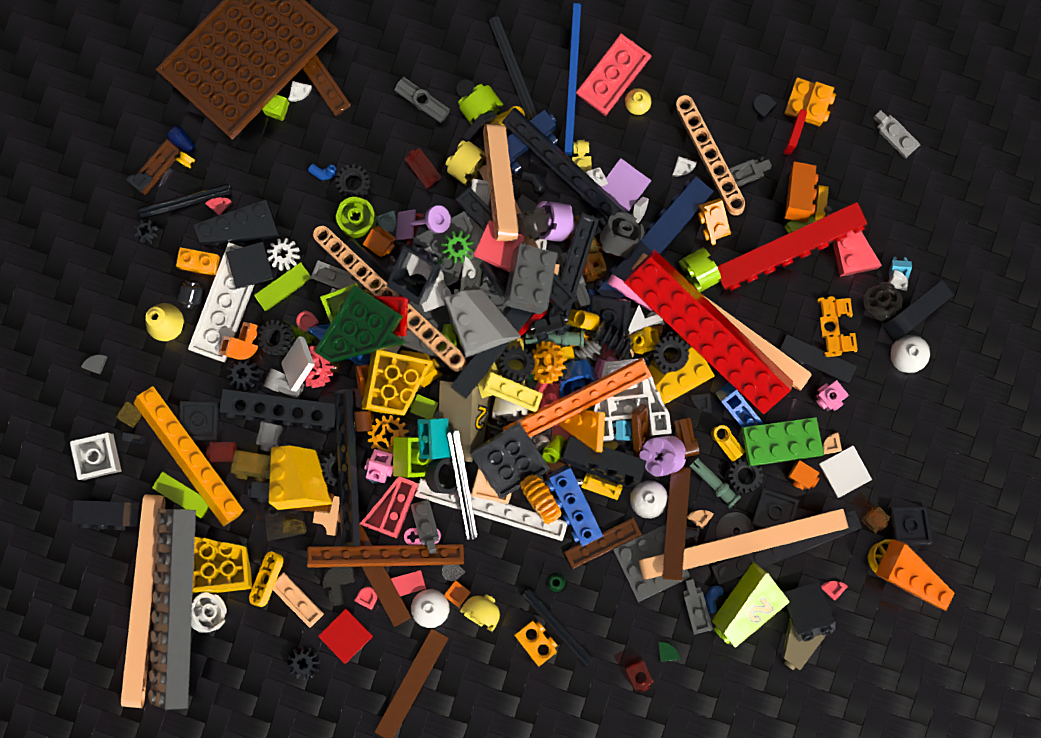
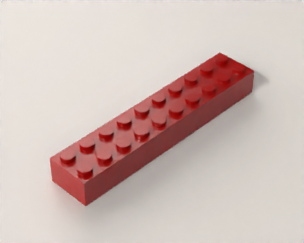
M655 249L628 274L624 283L763 414L792 390L793 380Z

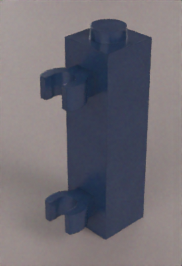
M544 110L531 119L530 122L556 145L558 140L551 133L556 129V119L551 113L547 114ZM512 133L507 137L510 168L514 174H517L521 171V166L515 159L527 151L529 147Z

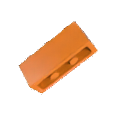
M793 162L789 175L785 219L808 222L810 215H814L815 204L812 203L817 194V189H814V185H817L819 174H816L815 165Z

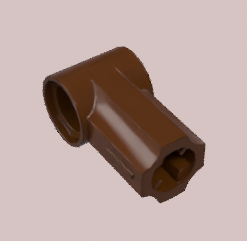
M370 410L354 411L355 431L372 430L375 414Z
M690 418L674 421L677 438L682 441L686 449L685 457L700 454Z

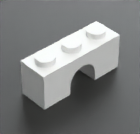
M431 247L425 248L426 251L433 252ZM413 254L407 264L410 276L421 274L426 280L433 266ZM440 271L428 300L422 304L424 312L445 305V297L451 295L449 288H447L444 282L442 271Z

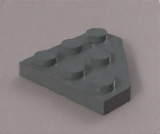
M465 211L450 219V226L446 231L435 233L428 230L413 238L416 243L423 246V249L431 247L432 251L441 260L445 261L441 271L443 272L446 286L458 281L463 263H461L460 257H457L456 264L453 263L454 256L447 260L446 257L450 252L443 254L442 250L448 249V246H442L441 244L442 242L449 244L450 241L445 236L448 235L453 239L452 231H455L456 237H459V231H463V239L469 234L470 237L466 242L470 241L474 228ZM457 241V244H453L452 248L455 249L454 252L459 253V250L464 248L463 245L461 246L462 243L460 241Z

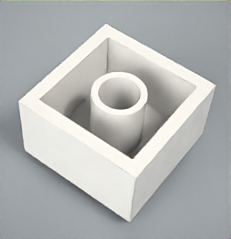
M105 433L70 442L78 480H87L121 472L114 434Z

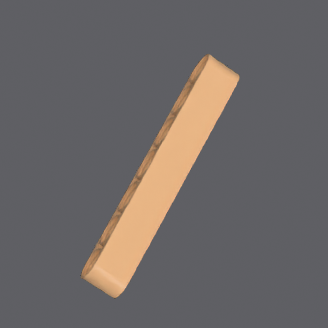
M686 95L679 97L676 107L684 127L727 210L732 215H740L744 211L745 200L692 98ZM684 103L690 105L686 110L680 108ZM691 120H697L699 122L695 126L689 125V121ZM699 136H705L707 140L705 142H699L697 138ZM708 152H713L715 157L709 159L705 155ZM720 168L723 169L724 173L716 175L714 170ZM725 185H730L733 189L726 192L722 188ZM738 201L741 203V206L733 208L731 203Z
M485 124L483 139L495 240L516 241L518 226L505 125Z

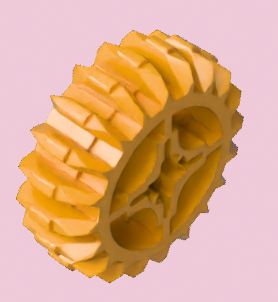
M528 475L520 482L524 495L545 524L553 523L561 516L558 504L537 475Z

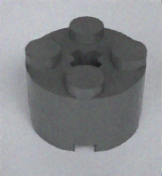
M625 212L611 215L600 233L603 251L623 258H629L644 236L642 224L639 225L636 222L637 218Z

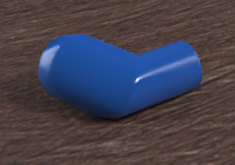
M312 164L308 169V172L320 180L331 179L337 174V169L334 165L321 169Z
M719 585L712 586L705 595L708 613L717 612L715 601L724 592L723 588Z

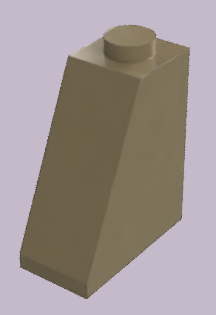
M790 618L782 652V658L786 660L784 664L792 670L795 668L801 670L825 636L819 635L810 641L798 642L797 634Z

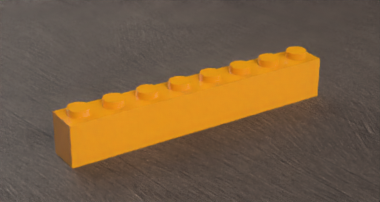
M152 386L139 394L134 401V405L223 527L239 517L243 512L242 507L156 389Z

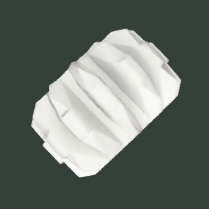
M285 238L283 243L280 239H277L278 245L271 243L270 245L274 249L267 250L271 254L268 260L273 261L272 266L274 268L278 266L279 270L282 271L285 265L286 269L290 270V263L294 266L297 265L294 259H300V256L295 253H298L300 250L298 247H295L296 243L294 241L289 243L288 238ZM282 251H285L286 253H288V254H285V255L287 256V257H285V258H282V257L279 256V255H280V254L282 255V253H281Z

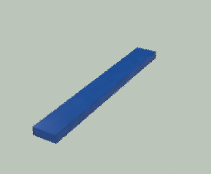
M576 3L573 4L564 152L567 156L572 155L581 15V5Z

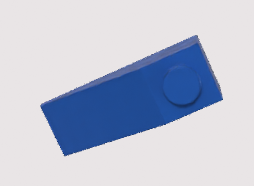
M730 382L715 392L742 428L765 425Z

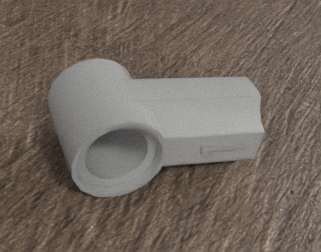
M272 368L263 386L271 390L280 391L296 399H299L305 385L302 383L297 391L291 390L285 374Z

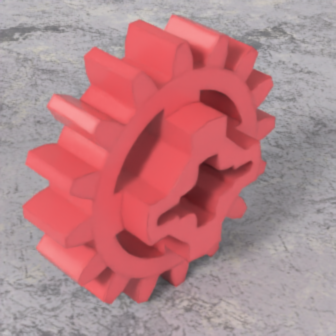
M317 346L308 347L315 365L303 381L306 382V386H312V388L325 386V382H330L328 376L333 375L330 369L334 368V365H330L329 361L314 352Z

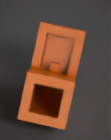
M243 322L238 339L224 336L218 354L239 360L251 357L258 349L257 345L252 344L257 336L256 329L258 325Z

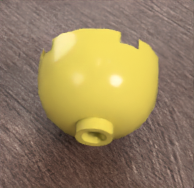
M488 595L484 597L472 596L460 610L461 613H465L464 616L480 626H483V624L487 625V630L490 631L494 630L500 617L499 608L494 604L495 599Z

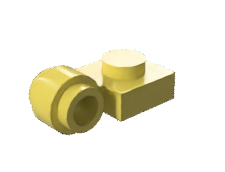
M585 140L573 142L574 154L577 153L578 157H572V160L584 172L592 170L591 156H584L585 153H589V142H585Z

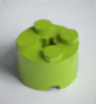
M482 84L477 85L473 89L472 94L464 96L458 101L459 109L471 125L481 114L489 111H494L497 114L500 111L498 107H503V103L489 85L483 86Z
M349 197L340 203L336 213V220L341 230L351 238H363L369 235L376 226V214L371 204L359 197ZM355 214H357V216H359V220H358V221H356V220L354 219V215H355Z
M703 247L679 261L682 270L688 274L685 277L686 280L699 292L721 281V275L715 262L707 258L710 254Z

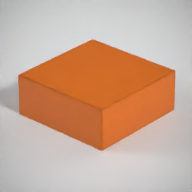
M455 580L444 596L457 607H460L471 592Z

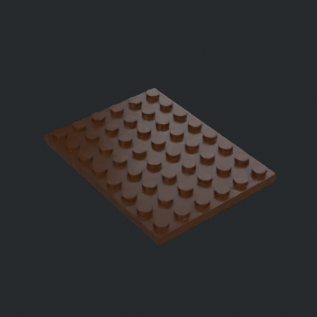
M223 0L156 70L233 140L338 32V29L305 0Z

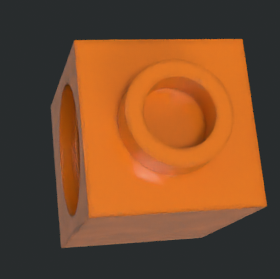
M378 225L371 230L363 245L378 256L383 257L386 254L390 255L394 250V242L397 238Z

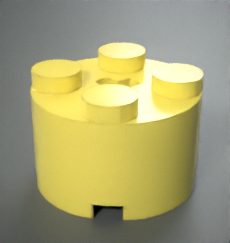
M463 140L457 147L458 151L454 156L451 155L447 159L445 165L448 166L447 172L468 186V181L472 182V179H477L480 175L478 169L485 166L482 163L484 159L486 160L485 152L473 143Z

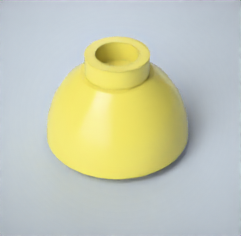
M640 88L631 90L625 98L626 108L629 112L636 115L646 113L651 106L649 93Z

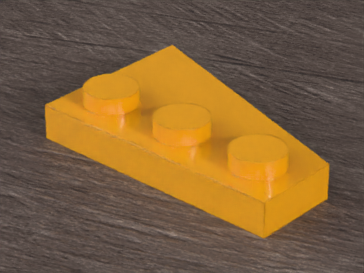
M583 410L559 423L560 427L594 451L602 452L604 412Z

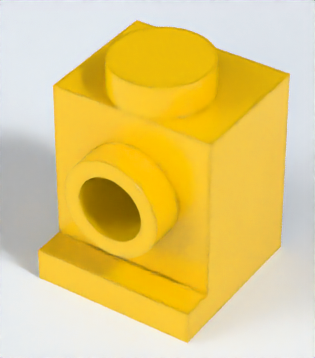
M648 326L630 335L632 339L630 345L634 343L631 350L638 354H645L654 350L660 341L658 330Z

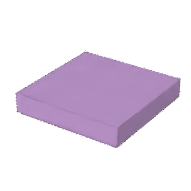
M620 158L606 177L608 184L602 188L608 194L610 193L614 196L620 205L629 212L651 180Z

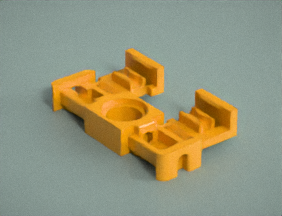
M833 296L828 297V299H824V297L818 299L822 309V317H820L822 338L826 340L827 352L824 353L825 357L840 356L842 350L843 352H857L855 333H850V336L843 337V334L840 336L838 317H841V314H847V316L852 317L851 298L838 299L836 302H833L835 301ZM827 322H832L835 324V329L831 332L827 331L824 325Z

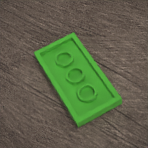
M817 418L743 427L741 429L748 467L824 455Z

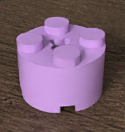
M542 201L537 205L535 209L537 211L536 217L532 218V229L536 237H540L543 240L562 242L568 238L570 233L574 232L576 226L573 222L571 205L550 201Z
M669 435L659 436L645 443L640 452V459L647 460L645 468L649 473L654 476H664L675 473L684 466L686 449L682 441L677 437Z

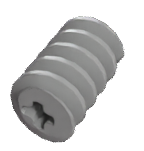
M590 334L592 340L589 341L585 338L586 345L584 348L579 346V350L573 347L575 357L563 363L567 364L585 359L589 364H592L591 359L596 361L598 359L597 354L600 356L604 355L603 347H600L599 341L593 342L595 336Z

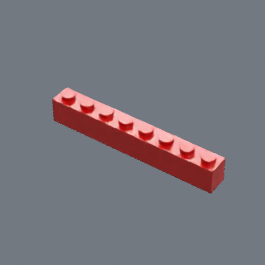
M858 202L718 266L717 268L721 275L720 280L724 289L729 288L730 291L740 287L741 282L746 280L748 283L758 279L757 275L763 272L765 275L774 272L776 266L781 264L783 267L793 263V259L798 256L802 259L811 255L810 251L818 248V250H822L828 247V243L833 240L839 242L846 239V234L854 232V234L865 230L864 226L867 225V222Z

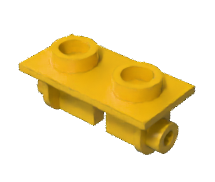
M587 472L581 486L615 500H618L622 490L621 485Z

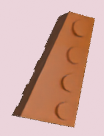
M894 539L891 540L875 574L925 602L947 610L954 592L905 543Z

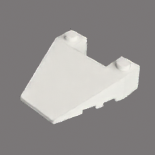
M638 359L604 362L601 378ZM652 376L594 405L593 411L605 413L603 442L614 439L612 422L632 420L631 413L641 403L648 406L649 437L671 434L669 412L663 404Z

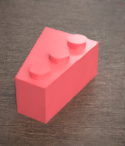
M851 232L846 234L847 238L842 241H832L840 276L875 270L882 266L862 232L857 234Z
M398 477L360 524L398 538L418 483Z

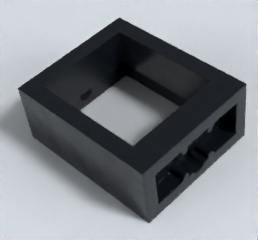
M411 242L404 245L386 286L419 306L428 300L445 261L441 260L437 254L423 249L421 244ZM412 254L433 266L423 290L402 278Z

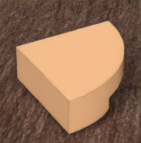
M834 433L826 438L822 445L824 454L842 451L839 433Z
M697 510L690 513L687 518L695 525L700 526V529H703L714 514L706 510Z

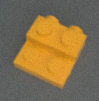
M796 78L784 115L795 118L800 109L807 111L805 122L820 126L829 117L830 111L827 108L829 104H833L835 99L834 87Z

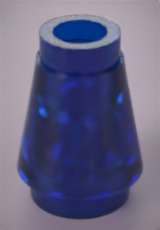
M176 125L167 134L169 141L186 153H189L195 147L182 127L179 128Z

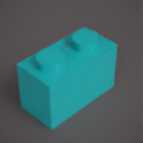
M448 418L418 419L419 458L438 459L450 457L447 431H449Z

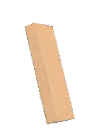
M282 573L277 578L273 591L311 628L324 613L285 573Z

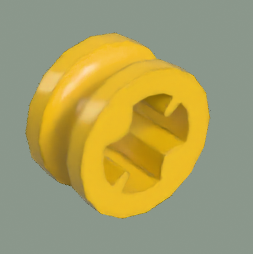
M180 151V157L176 158V160L182 165L191 168V163H194L195 160Z

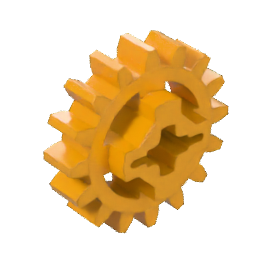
M542 341V344H536L537 350L532 349L534 354L532 358L535 360L532 374H535L534 380H539V383L552 384L553 381H558V376L563 375L561 369L566 368L563 365L566 358H562L565 352L560 350L561 346L556 345V342Z
M383 415L382 421L375 419L377 424L372 425L373 431L367 433L372 436V438L368 439V442L374 443L371 446L372 449L378 448L380 451L393 454V437H406L405 434L409 433V430L403 429L406 426L405 423L399 424L400 418L394 421L393 415H390L389 419H386ZM389 423L398 426L399 430L391 429ZM382 426L381 433L376 435L378 428ZM387 430L393 434L390 442L384 438ZM378 442L386 443L388 449L382 448Z

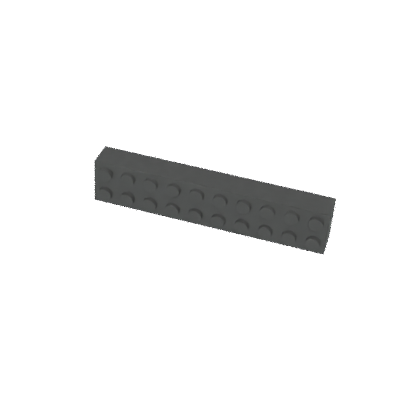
M158 509L156 515V523L158 524L155 535L157 552L154 555L156 572L153 575L155 591L152 596L154 602L152 622L154 624L153 631L151 632L153 648L150 653L152 670L149 673L151 690L149 691L148 698L150 705L165 710L188 708L196 510Z

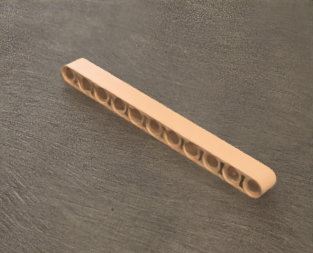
M318 226L314 230L313 237L317 243L373 296H400L397 292L387 287V283L331 230L325 226ZM327 234V237L321 240V237ZM340 246L338 251L333 252L335 247ZM353 258L350 264H346L348 259ZM366 270L365 275L359 276L361 271ZM379 282V286L373 289V284ZM408 303L407 328L452 370H463L466 366V359L462 353ZM419 319L417 325L411 326L414 320ZM433 332L430 338H425L426 333ZM441 345H447L445 350L438 351ZM455 357H460V361L457 364H452V360Z
M642 253L631 270H633L639 263H641L648 255ZM710 301L793 380L792 387L799 391L802 390L812 375L809 371Z
M145 494L142 502L121 705L125 707L142 708L145 700L153 625L152 612L154 611L152 596L155 591L153 575L156 572L154 555L157 552L155 535L158 524L156 523V515L158 509H165L166 502L165 496Z
M844 509L685 548L683 570L846 529L848 524ZM664 554L638 560L643 580L663 574Z

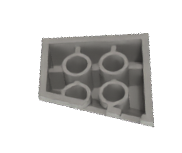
M466 290L445 297V305L465 357L521 337L483 290Z

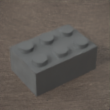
M520 243L513 251L503 305L537 314H542L547 310L558 253Z

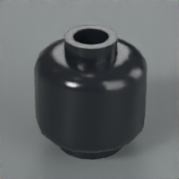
M185 279L184 282L179 284L177 301L182 303V307L192 309L194 305L201 303L203 287L199 285L200 282Z

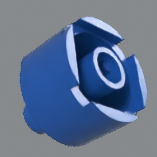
M581 359L564 365L566 368L561 369L563 375L558 376L560 396L562 398L597 380L595 369L587 360Z

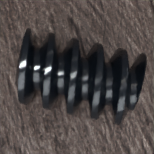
M603 319L592 334L595 335L593 342L600 339V347L607 344L606 351L608 352L613 348L612 355L615 356L620 353L619 360H622L634 343L630 345L632 340L630 337L624 340L625 333H621L618 336V328L611 331L612 324L605 327L606 320Z

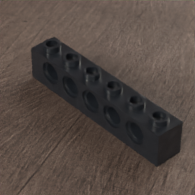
M226 389L222 391L219 412L225 413L224 417L236 419V415L244 416L243 420L255 421V418H262V422L274 424V420L282 421L281 425L293 426V423L301 424L300 427L312 429V425L320 426L319 430L331 431V428H336L335 404ZM243 400L246 403V407L244 410L239 411L237 404ZM259 403L265 405V410L262 413H257L256 406ZM277 406H283L284 413L281 416L275 414ZM297 408H301L303 415L297 419L294 417V411ZM315 411L322 412V418L319 421H314L313 419Z

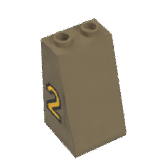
M440 381L439 418H448L449 430L457 429L459 431L464 461L472 462L473 458L470 455V450L484 442L492 395L482 398L479 388L476 386L470 395L464 399L450 388L453 382Z

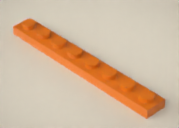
M640 358L503 427V431L521 422L528 435L532 437L651 377V373L643 358Z

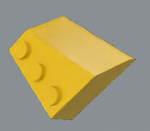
M690 344L688 349L689 359L682 369L676 372H667L664 375L652 365L648 367L655 387L661 395L663 404L674 400L715 376L705 358Z
M381 350L372 352L361 409L405 415L433 361Z
M290 445L271 448L269 503L277 510L332 504L315 450Z
M195 537L193 595H200L205 592L211 594L252 589L251 567L245 546Z

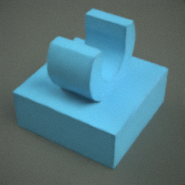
M893 257L888 272L889 278H891L894 270H897L908 279L912 269V261H908L906 257L903 258V261H898L896 257Z
M618 420L612 424L613 427H616V434L614 435L616 440H633L632 421Z

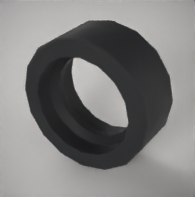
M452 458L432 459L425 471V480L431 491L451 494L457 490ZM446 464L450 473L449 480L442 487L439 483L438 473L440 467Z

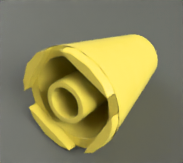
M161 303L147 311L145 325L148 333L153 338L160 341H169L175 339L181 333L184 318L180 310L174 305Z

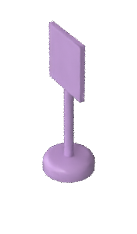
M433 206L427 211L425 219L415 221L416 210L398 212L396 241L414 238V227L416 225L427 224V227L435 233L446 231L451 222L448 210L443 206Z

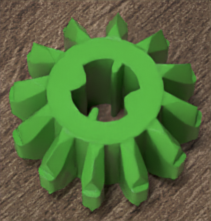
M452 231L453 239L448 235L445 236L450 241L449 244L445 242L441 244L442 246H448V249L442 250V253L450 252L446 259L449 260L454 256L453 263L455 264L457 263V257H460L461 263H464L463 255L468 259L471 258L466 253L467 250L474 252L473 248H468V245L474 244V241L466 242L470 235L467 234L463 239V231H459V237H456L455 231ZM457 241H460L462 243L461 246H464L463 250H459V253L454 252L455 249L452 248L453 244H457Z

